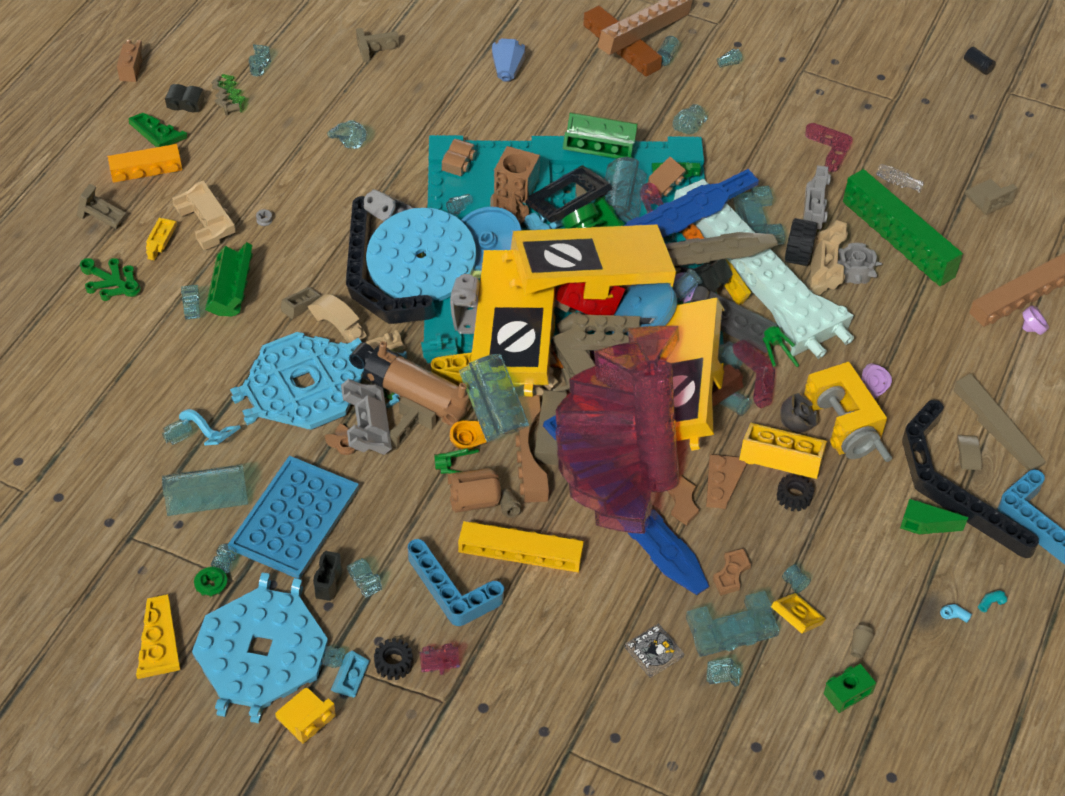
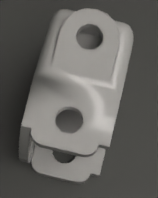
M376 189L366 194L364 198V209L382 221L399 212L414 209L406 203Z
M463 274L457 277L451 293L450 303L455 331H458L460 334H474L480 284L479 279L470 274Z

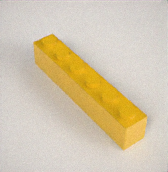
M463 521L458 540V552L579 573L584 541Z

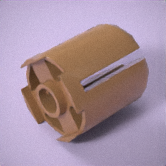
M485 468L448 474V485L452 484L450 485V502L455 513L491 508L499 504L501 486L498 475L493 469Z

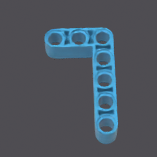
M1030 470L1004 492L998 505V511L1034 533L1039 538L1038 544L1065 565V530L1028 503L1040 492L1045 480V476L1041 471Z
M414 539L409 542L408 560L453 625L463 626L503 604L504 587L500 582L491 581L461 596L425 542L420 539Z

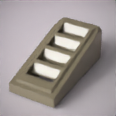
M307 287L282 299L281 311L291 319H294L308 309L307 306L320 298L321 295L312 288Z

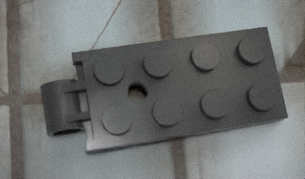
M698 286L695 288L690 303L718 298L724 308V311H722L723 315H721V331L767 353V348L762 338L765 337L764 332L769 327H777L776 323L712 291H708L705 287Z

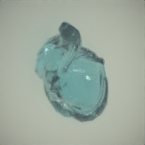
M692 104L689 108L682 109L674 116L672 127L678 132L692 134L699 131L701 122H706L708 117L705 115V110L702 106Z
M353 120L339 123L327 132L328 137L332 139L338 138L344 144V147L350 149H357L362 146L367 137L363 125Z

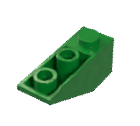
M909 499L900 529L919 535L963 531L968 517L922 503L921 501Z

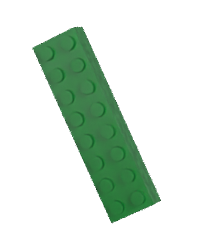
M865 169L848 177L843 203L940 287L956 278L963 255L958 248Z

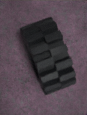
M793 473L791 477L788 474L786 478L783 477L779 482L776 494L777 501H780L779 504L781 506L785 504L784 508L786 510L788 507L793 512L795 508H797V512L801 511V508L805 510L807 506H810L813 498V483L808 482L809 478L807 477L803 479L802 475L796 477V474ZM797 489L801 491L803 495L794 496L791 495L788 492V490Z
M392 638V642H389V639L385 640V645L381 642L379 648L376 647L374 653L377 673H381L383 678L387 675L388 680H391L392 677H395V680H399V675L402 678L406 677L405 672L409 674L410 668L413 667V653L411 647L409 648V644L405 642L403 645V640L401 639L396 642V638ZM392 654L400 655L402 658L401 662L397 664H388L385 659Z

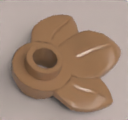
M339 424L335 434L325 435V441L330 447L336 448L340 454L350 455L356 449L349 447L348 428L343 424Z

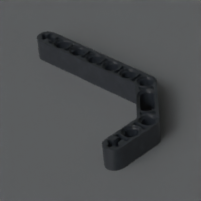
M364 196L355 198L352 202L346 286L350 297L388 324L432 319L436 315V309L431 296L420 295L391 299L367 282L368 266L366 253L370 241L372 214L364 209ZM367 297H374L378 302H372Z
M938 400L928 401L907 424L902 437V444L914 488L946 510L968 517V524L1020 557L1031 558L1039 543V538L1034 533L934 471L925 437L939 423L944 406ZM914 451L920 453L923 464H919L916 461Z

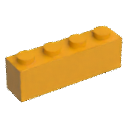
M177 144L107 156L113 183L182 171Z

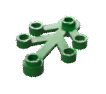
M85 258L80 262V268L84 274H93L104 279L103 281L87 282L85 284L87 293L93 294L99 288L119 287L110 290L102 289L99 294L103 301H108L112 296L121 294L133 297L141 291L140 284L133 279L135 272L131 265L123 267V274L126 277V281L120 279L119 274L120 263L116 258L108 261L112 275L95 267L93 259Z

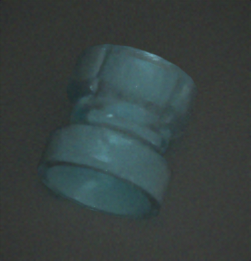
M221 544L218 546L217 556L213 558L211 566L220 568L225 573H228L232 568V561L236 559L238 553L233 547Z
M797 564L790 566L782 575V579L786 583L791 584V588L795 593L803 591L811 582V579L802 573L801 568Z

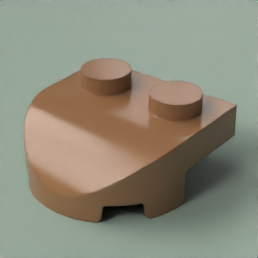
M493 193L490 198L491 207L508 210L517 218L520 226L524 223L525 217L529 215L528 206H524L520 202V197L514 194L510 198H506Z

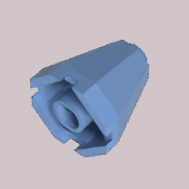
M502 38L497 44L496 42L492 44V58L497 77L502 81L514 79L525 60V45L522 44L520 46L519 41L516 39Z

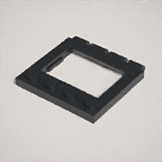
M581 165L530 195L526 199L525 204L547 221L553 223L563 219L598 197L607 195L613 188L608 181ZM572 182L588 191L559 209H556L544 200Z

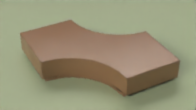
M679 476L668 487L667 492L675 502L671 515L687 526L699 514V509L692 501V495L695 492L696 486Z
M744 549L725 553L724 568L713 575V581L720 596L740 590L739 577L744 571L751 568V563Z

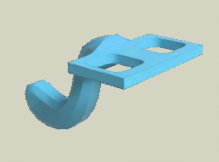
M186 409L179 414L181 423L186 424L191 420L194 421L204 435L209 438V440L204 442L205 446L218 445L241 428L240 425L228 426L220 432L214 431L208 426L204 418L194 410Z

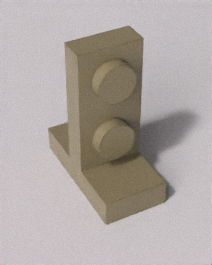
M363 28L356 29L357 43L363 62L370 61L369 52L399 48L397 31L365 36Z
M89 184L80 195L77 216L83 219L89 213L116 229L126 213L95 196L96 187Z
M402 397L399 401V412L403 417L399 425L390 432L391 446L398 450L418 424L432 430L436 425V413Z

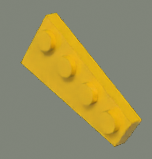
M168 594L147 598L144 629L141 636V650L138 657L139 664L136 671L137 679L180 670Z

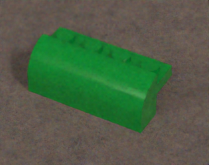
M570 112L567 131L564 135L563 149L631 161L636 143L638 123Z
M246 242L239 251L224 246L217 254L205 307L206 311L218 316L228 317L240 313L241 304L245 298L244 289L248 283L246 279L250 271L249 264L253 257V253H251L252 244Z

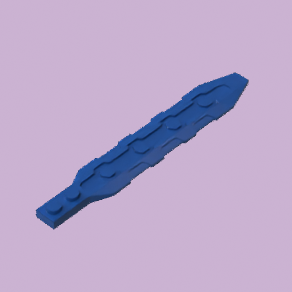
M747 169L720 183L700 185L688 191L686 195L670 203L666 202L658 206L657 209L628 221L623 226L658 225L662 238L674 232L678 233L686 229L688 225L704 217L707 218L721 211L729 199L757 186L759 180Z
M560 414L544 421L543 427L567 453L572 471L582 482H585L598 496L602 505L611 511L625 527L624 530L631 538L636 540L650 555V559L660 571L695 595L708 589L709 585L695 554L663 522L664 519L655 510L651 509L630 481H626L604 452L584 441Z

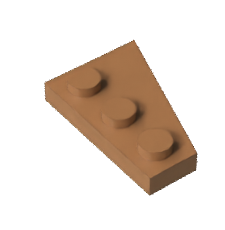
M710 454L706 507L726 509L736 485L747 466V463L739 460L740 457Z

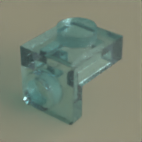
M732 658L708 662L707 682L710 685L730 681L734 687L739 686V678L742 675L741 668Z

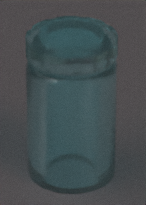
M667 36L657 51L662 56L661 65L666 66L670 63L680 44L677 38Z
M692 269L687 270L673 284L672 288L676 293L678 303L689 295L698 284L702 283L701 278Z
M735 392L721 401L720 404L743 416L749 409L751 400L741 393Z

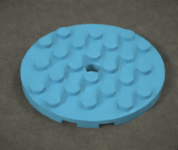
M414 208L391 216L375 230L367 247L366 260L373 282L387 296L402 298L429 295L433 301H441L451 296L457 277L463 274L472 275L476 264V247L471 232L457 217L439 209ZM422 252L426 254V256L423 258H418L416 256Z

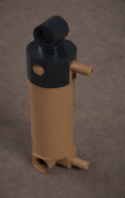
M381 341L375 349L367 343H360L349 355V361L354 367L358 369L364 368L363 378L435 412L436 416L442 418V422L450 426L459 422L477 400L476 394L468 389L465 383H460L457 386L387 348L385 341Z

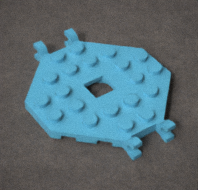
M295 332L262 345L260 355L255 360L248 379L245 380L242 386L230 389L234 404L242 401L244 396L247 395L254 407L242 411L245 416L244 421L246 425L252 424L258 417L311 430L345 416L351 403L343 400L341 385L348 379L360 383L363 378L364 368L358 369L349 361V355L362 343L361 340L357 338L348 344L342 342L336 344L329 342V339L317 336L311 338L304 336V333ZM309 372L315 383L305 388L297 387L293 378Z
M262 572L257 589L205 615L192 653L220 698L215 705V709H218L216 713L218 716L225 717L229 703L250 706V722L259 723L263 709L270 706L271 702L292 694L298 690V687L307 682L310 684L317 680L328 646V638L300 598L303 591V586H301L302 580L294 578L290 594L268 590L271 585V580H269L270 574ZM260 637L272 640L268 656L248 653L254 638Z

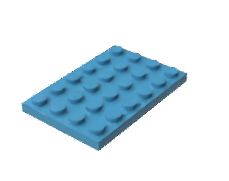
M289 456L228 543V549L294 578L301 579L359 490V484Z

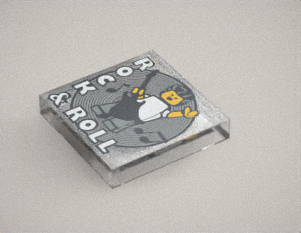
M659 623L625 643V649L649 678L684 657L683 651Z

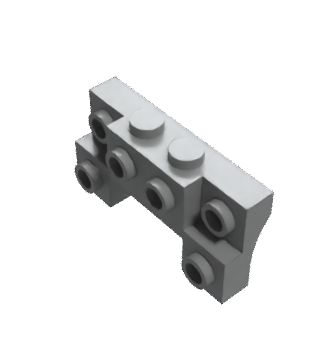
M818 165L815 176L806 185L803 220L817 222V229H821L822 223H826L828 212L824 211L827 199H824L825 187L830 183L831 174H828V167Z
M351 379L346 380L341 385L342 397L344 401L355 405L358 426L353 425L347 430L349 447L361 452L371 449L385 455L392 449L383 388L378 385L361 384Z

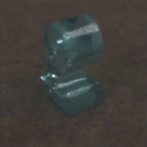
M253 44L254 55L249 57L250 73L253 76H261L265 72L264 68L271 62L269 46Z
M198 285L181 286L185 320L201 318Z
M361 558L347 565L351 578L355 581L356 586L361 589V593L365 598L382 590L380 576L378 574L373 575L365 559Z

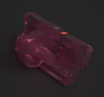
M452 643L444 644L442 649L434 650L431 646L423 647L422 652H420L421 672L439 670V674L444 675V669L460 667L458 647H454Z

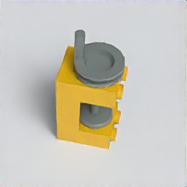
M850 362L809 374L804 396L813 404L810 406L812 411L833 407L839 416L836 417L830 438L831 446L836 449L838 454H845L849 459H858L877 448L885 462H889L892 456L881 441L887 417Z

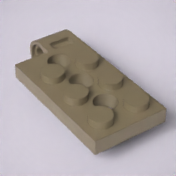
M574 315L570 349L627 351L628 356L653 358L657 352L658 336L653 332L640 331V316ZM590 330L596 331L594 334H587ZM608 331H614V332H615V333H613L612 335H606V334H605V333L608 332ZM628 331L634 332L632 335H625Z

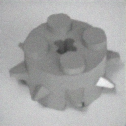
M850 243L848 247L838 249L840 255L838 264L844 266V283L867 284L871 277H877L874 268L875 266L882 265V263L876 261L875 251L866 248V244Z

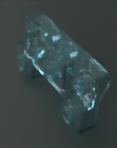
M769 186L753 187L751 192L741 193L733 198L735 212L755 233L773 234L778 244H784L785 234L782 224L767 225L762 206L772 205L773 196Z
M762 591L745 596L744 603L748 611L712 620L707 606L687 611L686 620L692 632L699 657L725 650L732 651L739 646H750L758 641L778 636L780 629L772 614L773 608H771L772 605L766 592Z

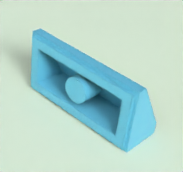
M354 651L347 653L342 661L331 691L354 698L370 660Z

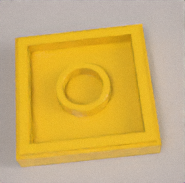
M796 593L774 601L771 606L802 634L821 626L826 620Z

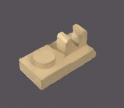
M395 330L392 334L388 335L386 333L383 337L363 342L369 344L373 349L379 346L381 341H385L387 348L394 352L405 349L398 330Z

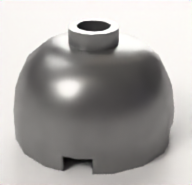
M801 393L793 394L787 398L780 409L782 424L794 432H805L816 426L818 414L816 410L812 411L810 406L813 404Z

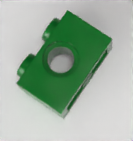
M861 664L854 668L850 666L842 675L838 677L833 676L826 682L823 694L838 713H841L873 694L876 682Z

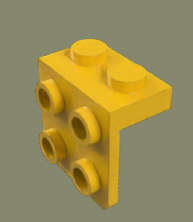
M304 688L275 713V716L282 725L304 744L329 723L336 714L334 703L329 698L322 702L310 689Z

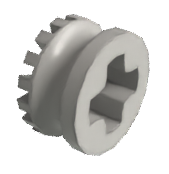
M266 209L259 210L256 213L257 224L261 226L271 224L272 213Z

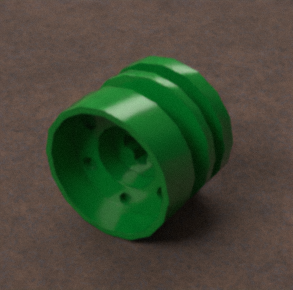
M591 203L570 213L561 220V223L565 229L591 228L601 226L604 221L598 220L594 222L593 219L599 215L595 204Z

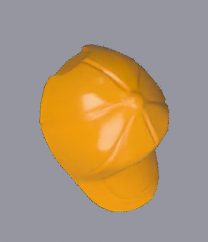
M459 421L454 423L450 429L451 443L458 449L468 448L470 450L491 439L489 427L480 421Z

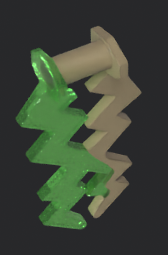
M222 74V78L227 79L224 82L220 81V76L215 78L211 82L213 85L212 89L219 90L215 95L218 98L215 100V103L224 108L226 116L228 112L239 110L242 113L241 105L246 100V97L238 96L242 91L233 88L236 85V82L233 81L235 79L234 76ZM227 98H228L229 100H233V101H232L233 104H230V105H229V102H228V101H224V100H226Z

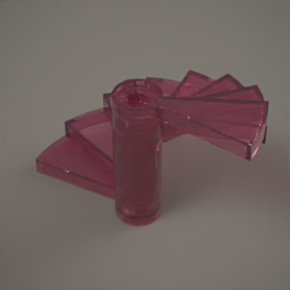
M678 326L628 328L629 343L594 351L596 366L588 368L569 379L570 394L560 402L555 410L559 471L569 483L570 497L583 506L595 510L597 526L616 531L645 534L656 492L669 491L679 484L672 365L667 362L668 357L679 341Z

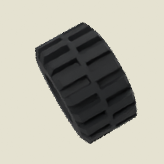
M798 218L792 221L785 253V262L807 266L810 263L817 231V222Z

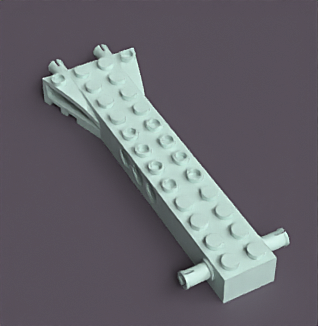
M702 179L676 191L674 200L686 195L688 191L708 183ZM727 203L721 211L694 222L704 238L736 232L755 233ZM771 249L750 257L727 258L748 288L772 312L780 330H783L784 334L795 344L794 347L790 345L792 356L810 349L816 358L820 359L827 352L820 343L836 335L845 345L853 341L854 336L848 331V327L854 315L849 313L846 307L838 306L821 296L813 294Z

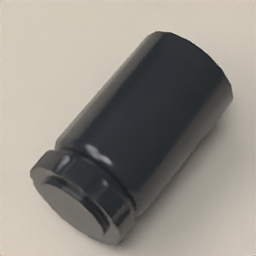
M974 46L969 48L964 55L965 61L985 75H988L996 65L993 59Z

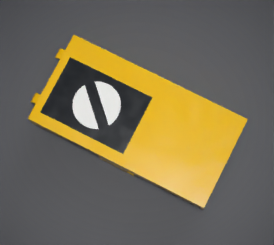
M658 225L513 231L511 250L502 256L503 263L508 259H512L515 262L519 279L511 280L509 284L511 290L515 286H520L523 288L525 296H528L529 293L564 283L585 282L584 299L613 298L612 294L608 295L610 286L670 283V286L673 287L676 273Z
M484 250L470 365L473 389L482 384V396H491L492 385H524V397H533L534 385H549L550 342L554 336L556 318L554 314L556 286L529 293L528 296H525L524 290L520 286H515L511 290L509 285L511 280L519 279L515 262L512 259L506 260L505 263L502 261L503 254L510 252V250Z
M718 298L677 305L670 321L656 333L658 336L656 356L653 358L641 357L632 435L644 452L647 451V447L650 445L651 457L660 456L658 447L661 443L690 439V448L693 451L700 449V437L714 435L712 386L714 380L717 387L721 389L724 374L723 363L720 364L718 360L721 315L724 308Z

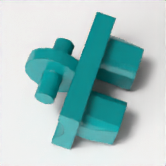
M440 333L436 334V339L421 342L423 358H426L427 363H431L436 357L457 354L455 338L441 339Z

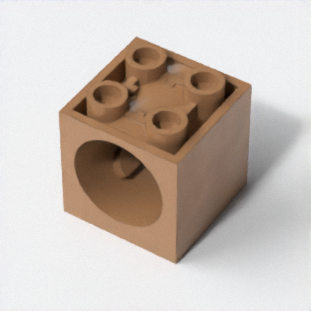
M507 146L494 169V194L510 198L514 194L520 197V202L525 203L526 199L532 195L539 181L540 155Z

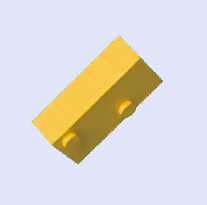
M750 423L743 439L739 460L747 464H757L817 479L827 441Z

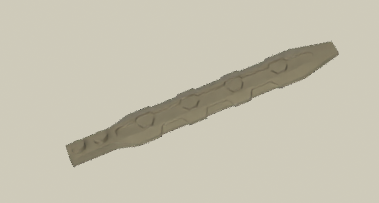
M736 232L722 234L717 237L687 239L683 242L665 245L675 267L693 263H709L710 261L727 258L750 257L777 246L778 242L773 234Z

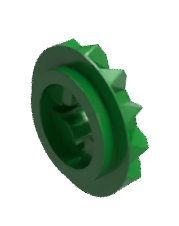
M207 567L200 570L194 578L196 592L201 593L202 596L209 595L212 597L215 594L220 595L223 589L226 590L227 576L222 569L217 567ZM207 578L212 582L214 581L215 586H211L210 584H208Z

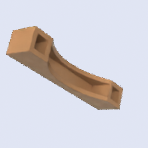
M539 395L533 397L516 396V404H512L513 416H517V420H514V431H518V435H515V445L520 449V451H517V463H521V467H518V478L522 479L523 482L519 483L520 495H524V503L548 502L547 473L535 462L528 444L530 436L539 424L541 413Z

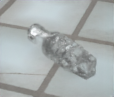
M880 164L876 172L877 176L887 182L891 181L892 184L896 183L897 186L900 185L902 188L909 187L918 192H921L923 188V181L910 177L909 173L899 169L896 170L894 167Z

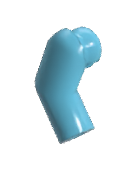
M956 604L944 606L940 611L941 616L945 619L959 618L966 623L972 617L971 613Z

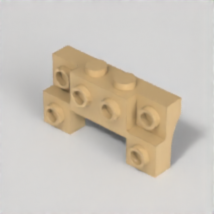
M204 180L196 183L185 193L172 198L173 206L180 216L195 212L205 227L195 231L196 240L203 250L220 244V238L235 233V225L229 218L227 209L222 208L219 198L213 195Z
M836 220L832 226L824 231L817 232L815 236L809 290L815 295L820 296L828 288L834 290L844 281V266L838 264L839 244L847 238V223Z

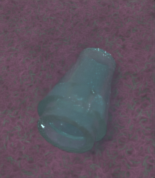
M733 48L717 58V63L720 68L739 64L742 61V54L739 49Z
M468 193L452 197L446 203V207L451 214H459L473 202V198Z

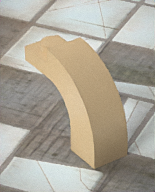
M326 294L307 306L317 321L325 319L331 322L340 331L347 343L357 338L362 340L367 336L357 322L359 320L357 315L339 298Z

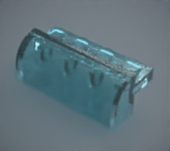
M620 157L607 166L605 180L611 184L613 189L605 195V200L609 206L612 205L618 219L621 218L627 223L640 216L647 174L638 168V160L631 157Z
M501 354L479 358L459 370L463 383L467 385L466 391L487 443L506 434L516 433L529 426Z
M243 464L162 475L167 516L248 504Z

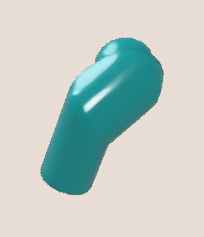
M1001 590L987 593L979 603L978 609L982 612H987L992 603L1005 604L1008 597Z

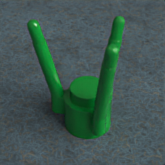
M772 326L765 330V337L762 340L766 345L772 366L775 367L776 363L770 344L773 346L779 344L794 365L799 367L796 359L782 342V338L792 347L795 344L779 327Z
M466 448L449 453L434 454L435 469L441 470V474L462 472L448 469V467H451V458L479 453V449L469 450Z

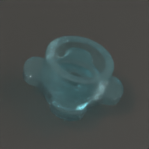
M327 646L322 663L331 668L342 666V657L345 655V650L343 648L335 649L332 646Z

